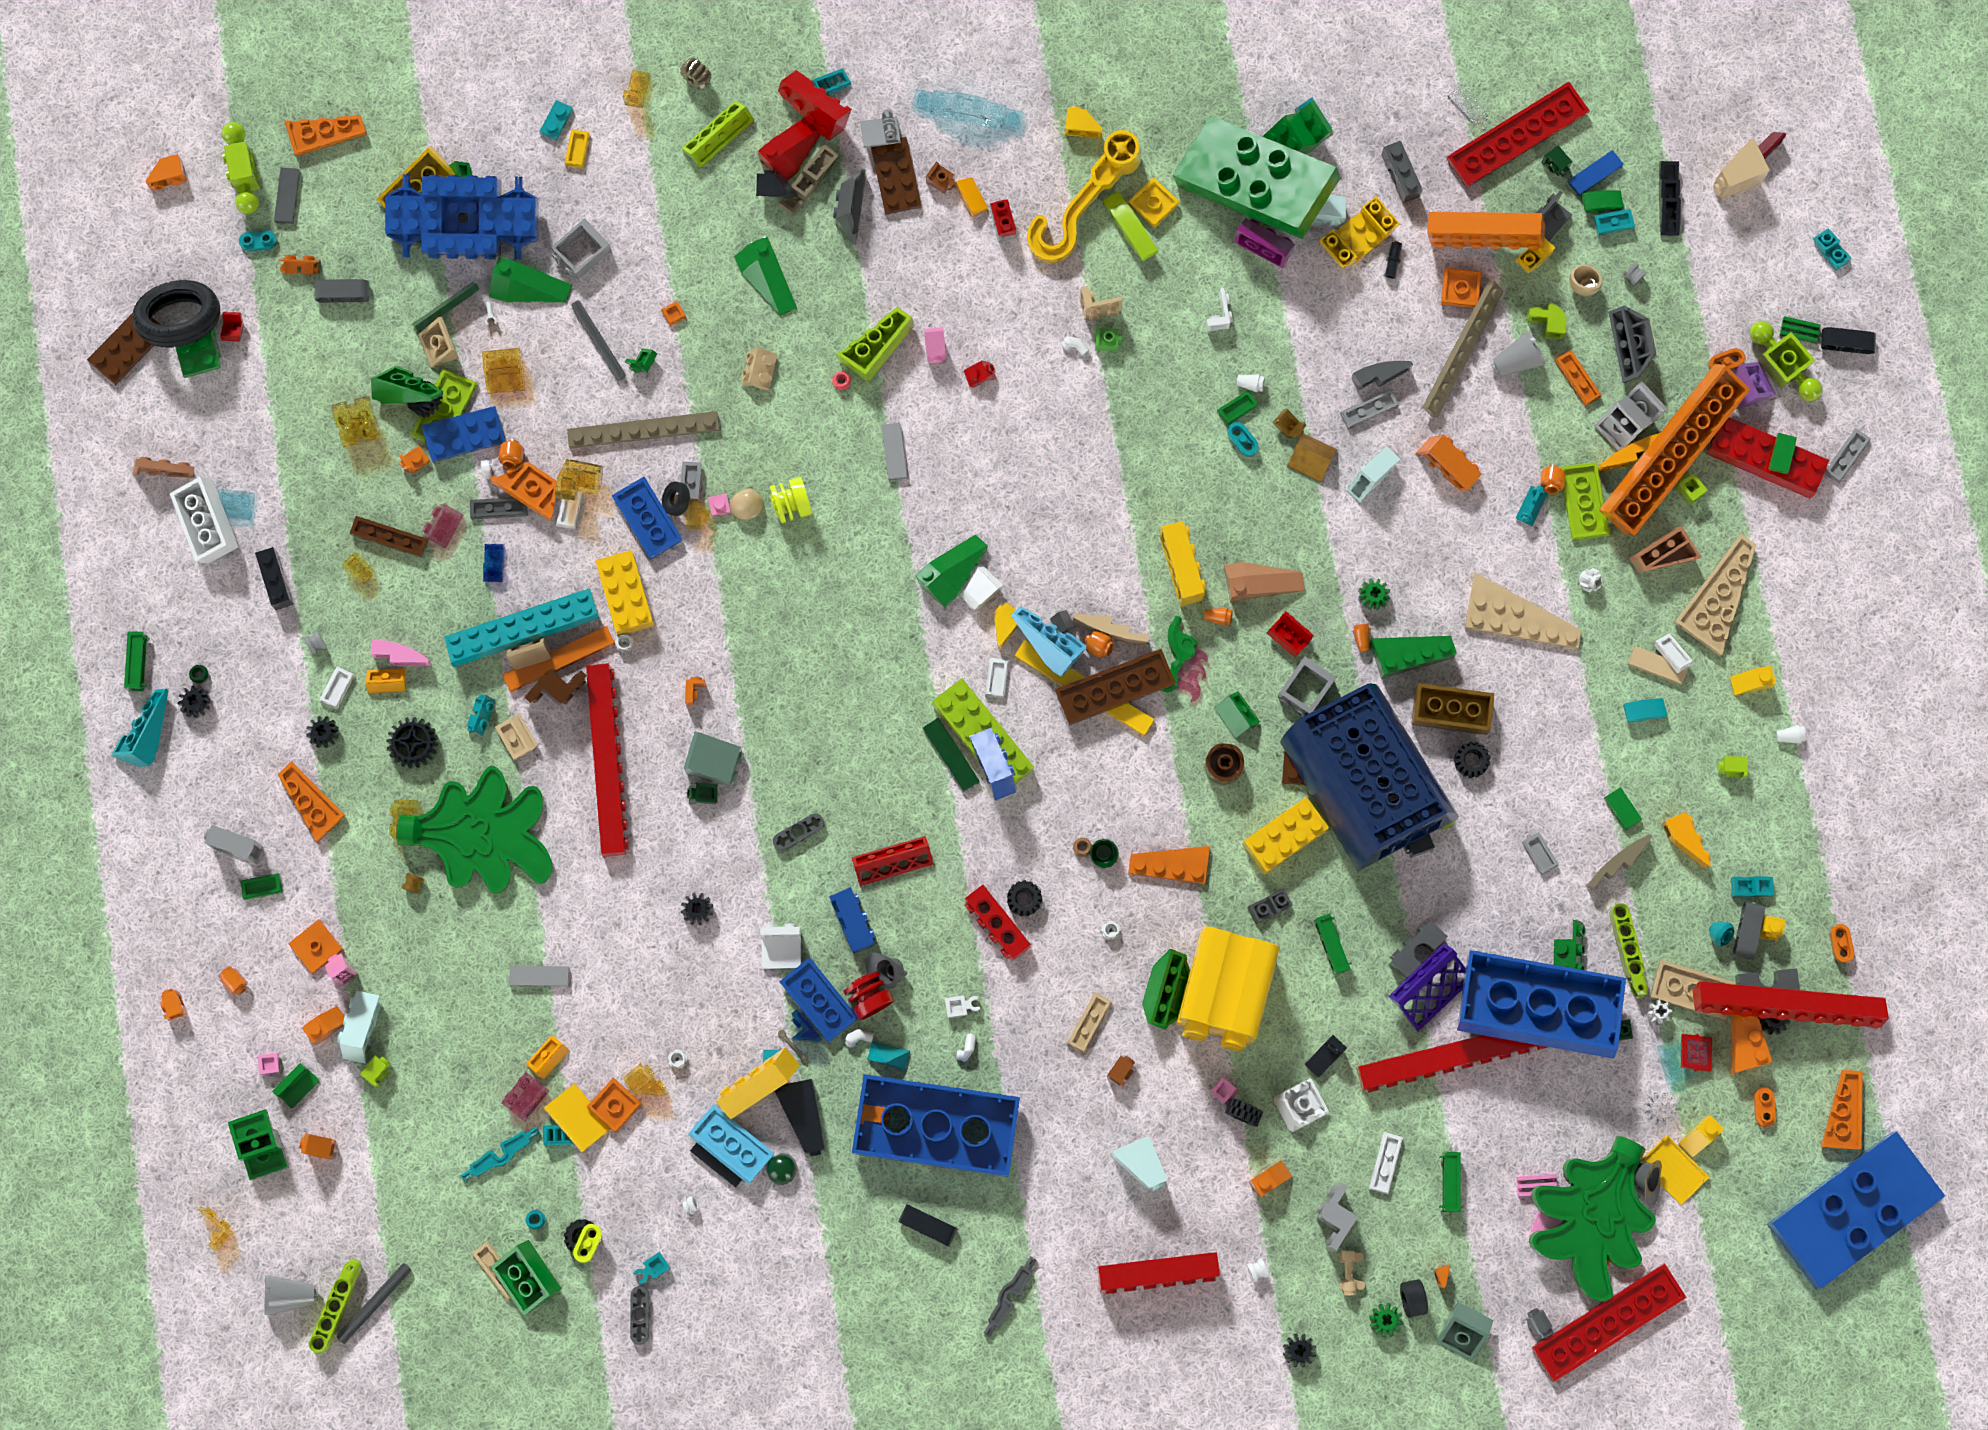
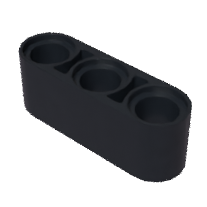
M1835 327L1822 329L1821 349L1868 355L1875 353L1876 333Z
M906 1204L898 1220L899 1223L950 1247L958 1228Z

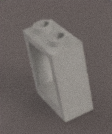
M585 218L551 247L553 258L558 263L562 262L566 266L564 268L571 277L574 275L577 279L612 251L610 244ZM585 233L599 247V250L576 269L561 252Z
M1304 656L1277 697L1280 698L1279 701L1288 707L1291 705L1296 709L1295 712L1304 717L1316 709L1337 677ZM1302 669L1326 684L1310 708L1286 692Z
M211 825V828L207 829L204 835V843L212 849L253 864L257 863L263 848L261 844L253 839Z

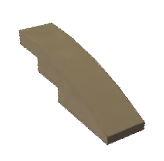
M823 145L802 169V174L791 185L798 193V198L783 197L779 202V207L791 216H794L827 175L839 155L826 145Z
M1648 834L1620 851L1597 871L1586 886L1593 890L1603 876L1610 880L1621 865L1628 869L1653 836Z

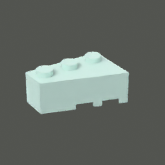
M1330 195L1312 225L1330 224V226L1337 227L1344 224L1346 219V197Z
M356 991L355 997H351L349 1003L350 1012L349 1015L346 1014L344 1017L343 1026L345 1027L343 1032L339 1033L337 1040L343 1059L366 1064L365 1051L367 1045H371L372 1040L370 1036L373 1027L375 1028L381 1005L379 995Z

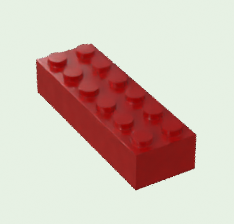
M1731 417L1725 421L1714 435L1706 452L1711 457L1809 499L1816 494L1830 461L1795 445L1788 474L1769 470L1776 437Z
M1217 1252L1097 1267L1099 1291H1104V1295L1117 1293V1289L1123 1288L1124 1292L1136 1291V1287L1143 1286L1144 1290L1157 1288L1156 1284H1163V1288L1176 1286V1282L1183 1281V1285L1195 1284L1198 1279H1202L1203 1283L1214 1282L1216 1277L1220 1276Z

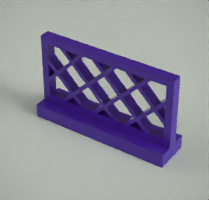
M1443 944L1388 997L1398 1006L1414 1029L1419 1032L1463 990L1464 980L1460 983L1456 982L1458 973H1464L1465 975L1466 968L1457 957L1455 950ZM1453 959L1455 961L1454 969H1447V964ZM1441 973L1440 983H1433V977ZM1446 973H1453L1451 983H1445ZM1432 986H1439L1438 996H1431ZM1444 986H1451L1450 993L1447 996H1443ZM1423 987H1427L1426 996H1419V991ZM1409 1000H1413L1412 1009H1405L1404 1005ZM1418 1000H1425L1424 1009H1417ZM1430 1000H1437L1436 1006L1433 1009H1429ZM1416 1013H1423L1422 1020L1416 1023Z

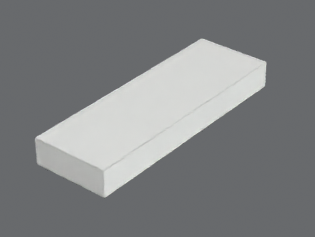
M1383 1132L1369 1190L1388 1195L1403 1137Z

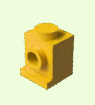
M1771 916L1763 917L1759 938L1778 941V938L1784 933L1786 919Z

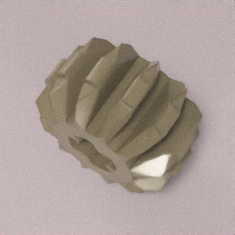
M689 58L680 68V74L683 76V79L697 89H703L712 78L709 68L695 58Z

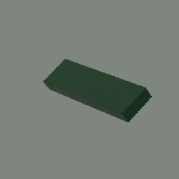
M471 282L412 323L413 327L418 332L422 331L438 317H442L478 292L480 288L475 282Z
M939 717L922 727L963 792L980 782Z

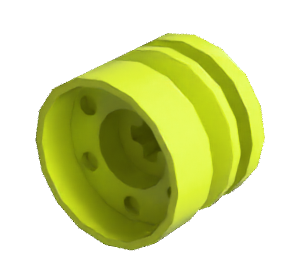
M801 476L790 479L789 489L787 490L782 482L779 483L781 492L776 491L775 485L770 486V499L781 524L786 523L784 514L787 513L790 521L794 520L793 511H797L800 518L812 515Z

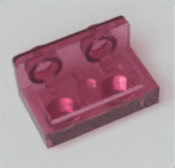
M525 1072L518 1079L512 1090L506 1094L501 1104L525 1122L550 1090Z

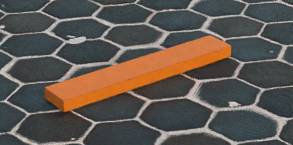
M605 626L551 651L550 660L518 670L512 669L502 675L510 692H513L541 679L550 669L556 672L614 645L615 642L608 627Z

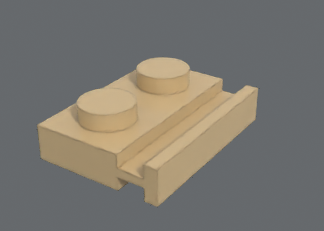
M520 714L495 727L514 761L539 747Z

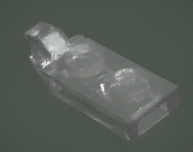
M1463 84L1447 96L1474 126L1478 125L1484 132L1490 128L1491 122L1487 119L1486 109Z

